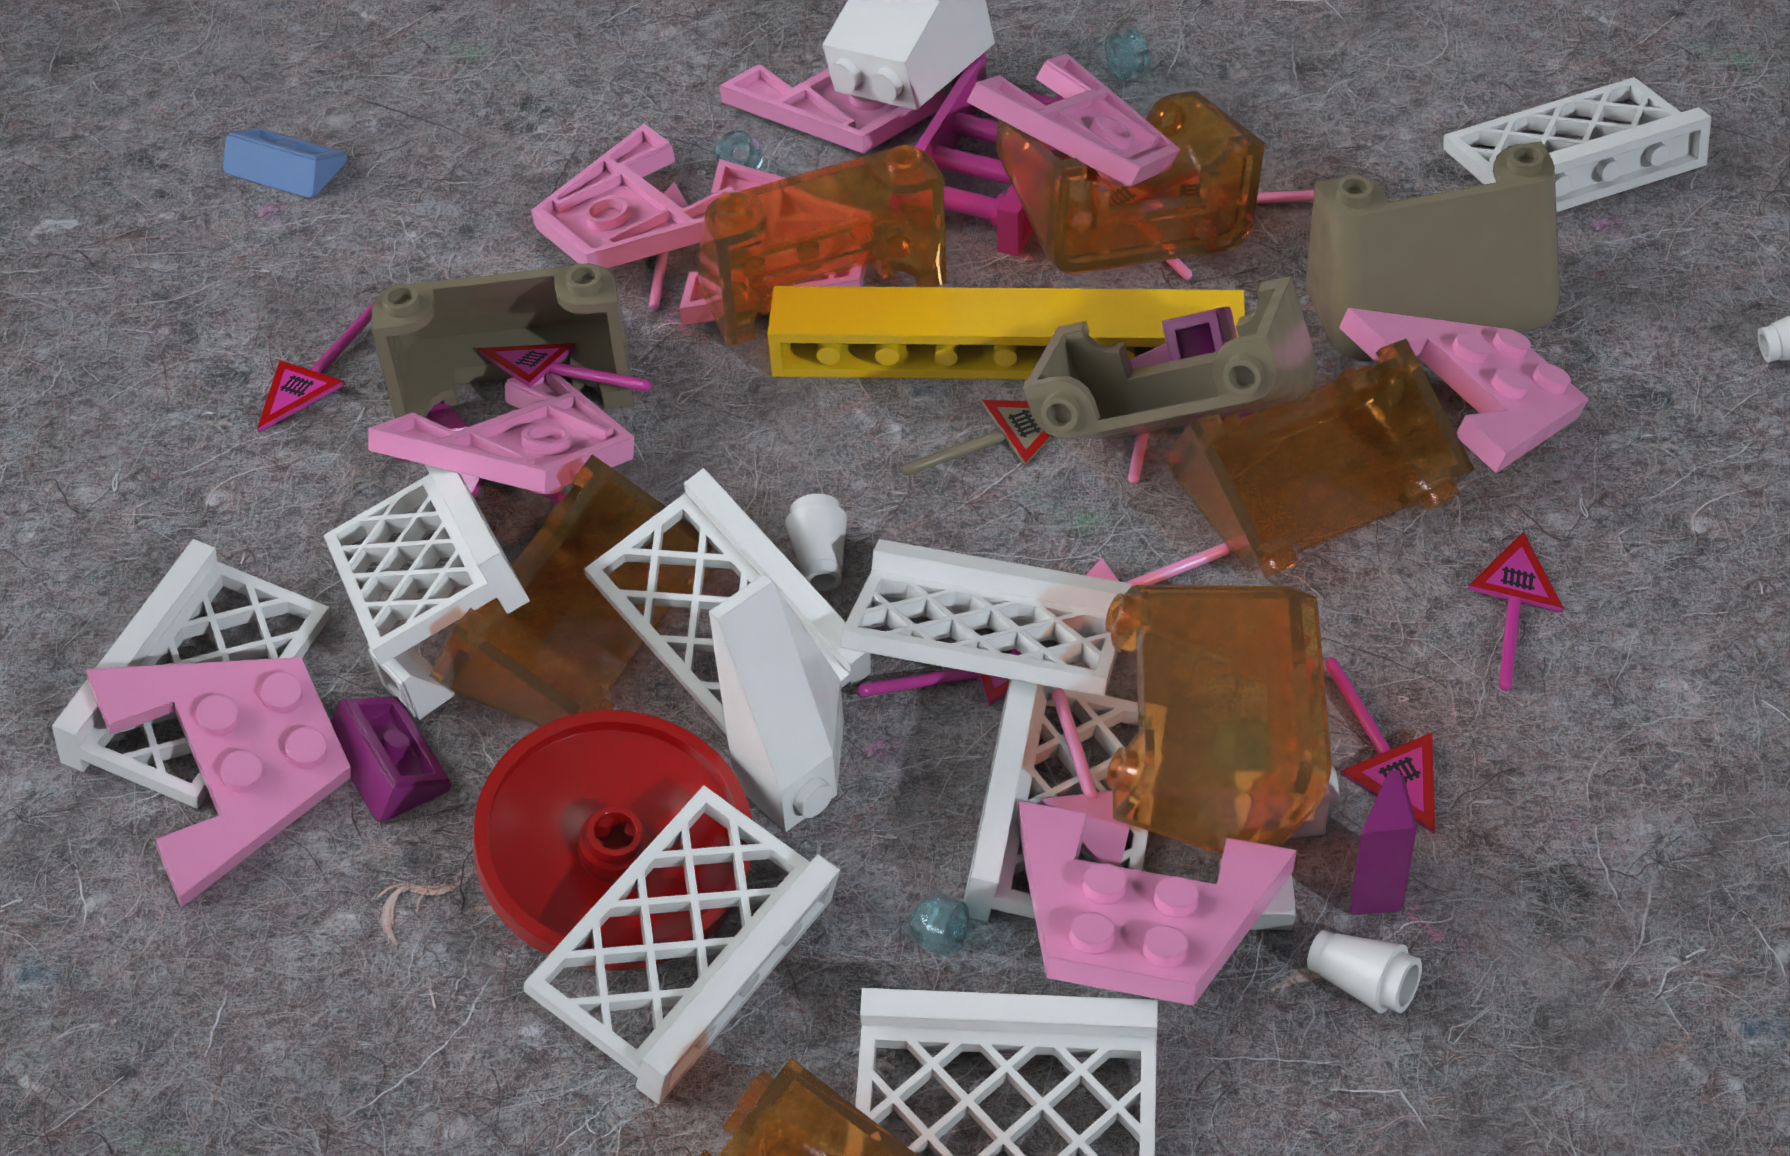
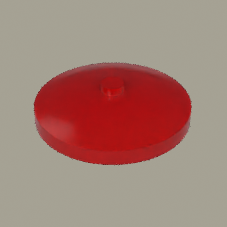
M597 710L568 715L551 721L524 736L501 757L488 775L476 805L473 827V855L479 883L488 902L505 925L527 944L549 956L703 785L752 820L745 792L729 765L712 747L692 732L675 723L656 716L625 710ZM703 813L689 829L692 849L730 846L727 828L706 813ZM740 839L741 845H748L745 841ZM680 840L671 850H681ZM743 861L746 880L751 861ZM732 862L694 865L698 894L736 891ZM683 866L653 868L645 877L648 898L687 895ZM636 888L625 900L637 899ZM734 907L700 910L704 939H708L724 923ZM689 911L650 914L654 944L693 940ZM640 915L609 917L600 927L603 948L643 945ZM590 938L580 950L593 949L592 939ZM675 958L658 959L656 960V965L662 964ZM645 961L605 964V971L646 968ZM595 965L579 966L588 969H595Z

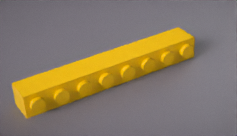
M774 286L767 333L772 377L1027 380L1056 329L1060 326L1086 321L1091 338L1097 343L1111 347L1112 344L1124 342L1129 359L1131 360L1166 343L1162 325L1164 320L1221 307H1230L1236 329L1239 318L1245 316L1244 290Z

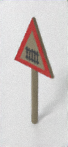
M982 399L981 404L999 430L904 464L901 471L904 475L909 476L1007 440L1025 467L1053 436L1047 434L1037 425L1027 401Z

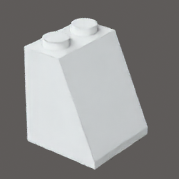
M848 0L822 46L836 92L918 110L994 45L995 41L986 0Z

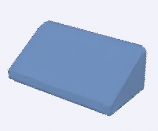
M258 127L230 132V134L226 135L223 170L228 175L310 198L317 195L343 167L347 160V154H343L344 152Z

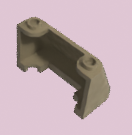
M1542 141L1518 144L1502 150L1494 161L1493 175L1495 183L1388 202L1383 191L1376 183L1360 175H1347L1315 182L1305 289L1333 347L1338 353L1358 361L1373 360L1339 328L1348 308L1507 328L1517 332L1541 328L1555 319L1560 298L1555 166Z
M582 263L574 266L413 284H396L382 292L374 300L372 306V333L394 418L412 412L427 418L428 412L434 405L443 400L445 405L456 406L457 385L513 378V376L478 354L477 348L575 343L576 348L559 363L632 377L627 328L616 282L609 270L598 265ZM572 378L573 387L578 391H586L585 385H588L600 392L605 409L634 406L633 389Z
M1292 276L1261 282L1257 291L1258 305L1256 310L1251 315L1240 317L1236 325L1239 337L1226 342L1217 352L1132 369L1124 342L1112 344L1111 347L1097 343L1089 336L1090 331L1086 321L1058 327L1023 386L1033 418L1037 425L1047 434L1058 438L1120 439L1291 405L1303 400L1310 393L1318 370L1316 356Z

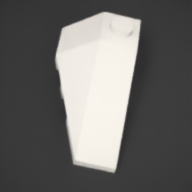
M763 574L711 609L709 617L732 771L738 778L745 795L786 833L803 819L812 818L821 813L830 803L831 799L837 795L844 717L840 678L775 583Z

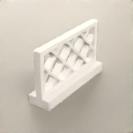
M1633 77L1445 134L1443 149L1480 182L1489 184L1496 182L1493 175V166L1496 156L1502 150L1518 144L1542 141L1555 166L1557 212L1706 166L1711 116L1699 107L1680 112ZM1631 99L1637 105L1620 104L1618 102ZM1572 116H1582V117H1590V118H1592V120L1576 119V118H1568V117H1572ZM1603 119H1607V120H1616V121H1624V122H1632V123H1631V125H1627V124H1618V123H1610V122H1602V121H1603ZM1526 130L1538 131V132H1544V134H1543V135H1539V134L1522 133V131H1526ZM1563 134L1571 136H1580L1583 137V139L1580 140L1572 138L1555 137V135ZM1485 145L1493 146L1496 148L1495 150L1475 148L1473 146Z
M425 465L429 475L323 535L370 648L381 665L495 598H498L507 614L530 602L473 494L458 472ZM421 505V507L418 509L416 513H408L412 509ZM436 530L430 540H421L426 531ZM393 533H401L395 542L387 543ZM366 537L362 544L352 545L353 543ZM440 558H450L444 568L433 569ZM406 560H415L409 570L399 571ZM380 562L374 572L365 573L371 563ZM468 586L467 588L461 590L455 595L447 598L454 587ZM429 588L422 599L412 600L419 589ZM394 590L387 601H378L384 591ZM408 619L405 624L390 632L397 620Z
M704 468L684 482L685 493L584 568L586 577L726 735L723 706L715 698V696H721L719 683L700 681L693 673L695 651L715 653L713 639L697 638L700 609L711 610L729 598L702 595L705 567L732 569L740 577L739 590L763 574L769 577L840 678L841 688L847 684L852 689L871 674L870 653L840 648L842 629L846 622ZM684 517L700 533L698 552L661 550L663 533ZM653 541L652 549H643ZM708 543L718 554L707 553ZM625 562L650 563L647 591L619 589L607 575ZM660 564L696 566L693 594L656 592ZM633 604L645 605L644 616ZM654 606L691 608L688 637L660 635L652 627ZM674 650L686 651L685 663Z
M192 539L95 669L240 661L268 656L269 659L278 658L277 653L283 652L279 658H303L330 619L329 606L217 561L215 547ZM224 586L246 595L250 605L214 614L211 602ZM291 613L305 619L298 631L271 637L265 621L266 618ZM256 621L262 640L226 649L220 630ZM212 633L217 648L216 652L185 660L180 659L177 648L184 639ZM171 658L172 663L166 664ZM87 679L52 725L60 763L81 772H84L89 764H92L196 809L200 807L209 794L200 771L192 783L166 773L163 764L164 760L192 753L186 737L157 745L151 724L177 718L175 712L120 731L124 732L143 727L149 747L124 754L106 748L114 734H109ZM153 763H154V764H155V768L152 767V766H149V764H153Z
M879 539L873 550L872 570L842 629L840 648L1105 696L1117 652H1121L1124 642L1132 584ZM923 616L928 617L931 621L915 624L910 619ZM887 625L892 630L880 631L871 628ZM989 628L995 633L980 636L975 630ZM952 637L957 642L946 643L935 640ZM1055 640L1060 645L1046 648L1039 642ZM1016 648L1022 654L1012 655L1001 652ZM1081 660L1091 669L1067 664Z
M1013 679L1009 681L960 916L988 922L991 909L1035 919L1031 894L1011 889L1013 875L1026 869L1023 853L1017 856L1019 844L1021 845L1017 825L1018 801L1040 804L1041 799L1070 796L1082 790L1064 734L1061 735L1044 715L1046 705L1055 707L1052 692L1057 687ZM1063 689L1070 710L1083 723L1076 727L1080 741L1082 742L1094 736L1111 757L1090 768L1096 791H1107L1099 781L1120 770L1125 773L1136 788H1139L1133 813L1135 812L1134 823L1131 820L1127 837L1130 848L1124 851L1121 867L1142 871L1167 709L1107 695L1100 696ZM1122 722L1149 729L1146 741L1126 750L1109 728ZM1041 736L1046 743L1038 746ZM1057 755L1074 777L1050 788L1034 766ZM1144 759L1143 766L1141 768V766L1137 762ZM1031 789L1036 796L1028 800ZM1081 847L1080 851H1081L1082 854L1086 857V859H1087L1088 861H1090V862H1096V861Z
M703 785L524 982L523 991L638 1078L636 1088L659 1105L832 900L840 869L819 854L811 862ZM703 813H706L727 828L730 846L692 849L689 829ZM740 839L745 841L748 845H741ZM680 840L681 850H671ZM769 859L789 873L778 887L747 890L743 861ZM733 863L736 891L698 894L694 865ZM683 866L687 895L648 898L645 877L653 868ZM636 888L637 899L625 900ZM750 905H761L751 916ZM739 907L742 928L734 937L704 939L700 910ZM679 911L690 912L693 940L653 943L650 914ZM640 915L643 945L602 947L600 927L609 917ZM591 938L593 949L580 950ZM719 954L708 967L706 955ZM696 956L698 979L690 988L659 990L656 960ZM645 961L648 992L608 995L605 964ZM595 965L598 996L569 999L550 985L551 981L563 968ZM675 1005L663 1019L662 1006ZM651 1007L654 1030L638 1049L612 1031L610 1011ZM600 1012L601 1022L589 1013Z
M862 988L860 1008L862 1027L852 1156H920L928 1148L936 1156H953L938 1139L967 1114L994 1140L977 1156H998L1003 1151L1008 1156H1026L1013 1142L1042 1117L1069 1144L1057 1156H1098L1089 1145L1117 1120L1139 1142V1156H1155L1158 1000ZM876 1049H908L923 1067L893 1091L875 1072ZM926 1050H938L940 1052L935 1057H932ZM961 1052H981L997 1070L970 1094H967L943 1068ZM1000 1053H1010L1015 1055H1013L1007 1061ZM1035 1055H1054L1071 1074L1042 1098L1017 1071ZM1074 1056L1089 1058L1081 1064ZM1109 1058L1141 1059L1140 1082L1119 1101L1092 1075ZM934 1077L958 1104L928 1129L904 1101ZM1008 1080L1033 1107L1003 1132L978 1104ZM1082 1083L1107 1111L1082 1134L1078 1135L1053 1107ZM873 1089H875L884 1100L872 1110ZM1139 1100L1140 1123L1128 1112ZM894 1110L919 1136L899 1155L869 1154L870 1131Z

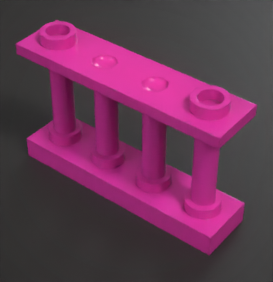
M983 53L953 79L950 93L901 169L896 168L893 171L888 183L887 197L889 201L893 202L894 226L905 228L920 203L991 220V225L997 227V251L1019 257L1075 158L1007 123L975 116L979 108L967 103V100L976 82L986 79V53ZM1024 91L1045 106L1065 99L1059 94L1054 98ZM966 136L1029 151L1030 153L1026 160L1020 159L1015 164L954 148L960 138ZM944 169L1010 185L1006 194H999L997 198L933 182L940 170Z

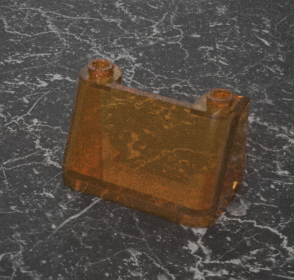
M1190 91L1170 94L1153 104L1146 120L1178 146L1181 151L1170 169L1129 187L1127 185H1115L1098 174L1096 169L1082 163L1077 158H1073L1059 150L1050 151V145L1000 119L997 122L996 133L997 154L1040 246L1048 260L1066 274H1080L1210 254L1236 248L1249 235L1254 223L1265 142L1199 92Z
M899 145L875 154L742 191L727 193L715 199L707 206L704 214L697 270L700 291L727 345L732 346L756 339L754 319L760 310L763 315L770 313L772 303L771 292L774 286H793L869 263L874 264L882 280L893 278V270L913 275L916 279L917 287H934L947 283L943 175L927 152L914 146Z
M1407 338L1380 348L1376 352L1379 362L1373 368L1371 365H1368L1358 370H1355L1354 366L1343 370L1334 382L1311 390L1303 400L1294 404L1261 410L1240 419L1237 413L1226 416L1222 421L1217 412L1191 422L1166 454L1165 460L1176 482L1246 571L1251 572L1261 569L1264 577L1275 575L1296 564L1299 561L1296 555L1298 553L1422 503L1427 511L1451 501L1460 494L1456 485L1475 469L1460 440L1457 438V434Z
M593 454L574 477V485L568 496L566 495L559 504L555 505L542 528L512 564V568L530 602L509 614L506 613L498 598L476 610L470 608L452 630L429 675L450 692L538 727L568 715L587 711L613 710L615 704L606 699V697L645 645V642L586 577L584 568L666 506ZM681 519L663 533L661 550L698 552L700 533L688 521ZM653 541L643 549H652ZM708 543L707 553H711L713 548ZM625 562L607 576L619 589L647 591L650 563ZM660 564L656 592L693 594L696 566ZM705 567L703 585L713 572L709 567ZM633 604L644 616L645 605ZM654 606L652 627L655 630L672 607Z
M1135 585L1125 594H1117L1108 608L1105 629L1111 632V642L1116 649L1128 653L1137 648L1138 733L1128 744L1127 748L1120 747L1114 753L1108 767L1106 780L1108 787L1113 789V819L1223 855L1226 837L1281 847L1319 805L1326 792L1331 775L1330 738L1319 610L1316 597L1290 586Z

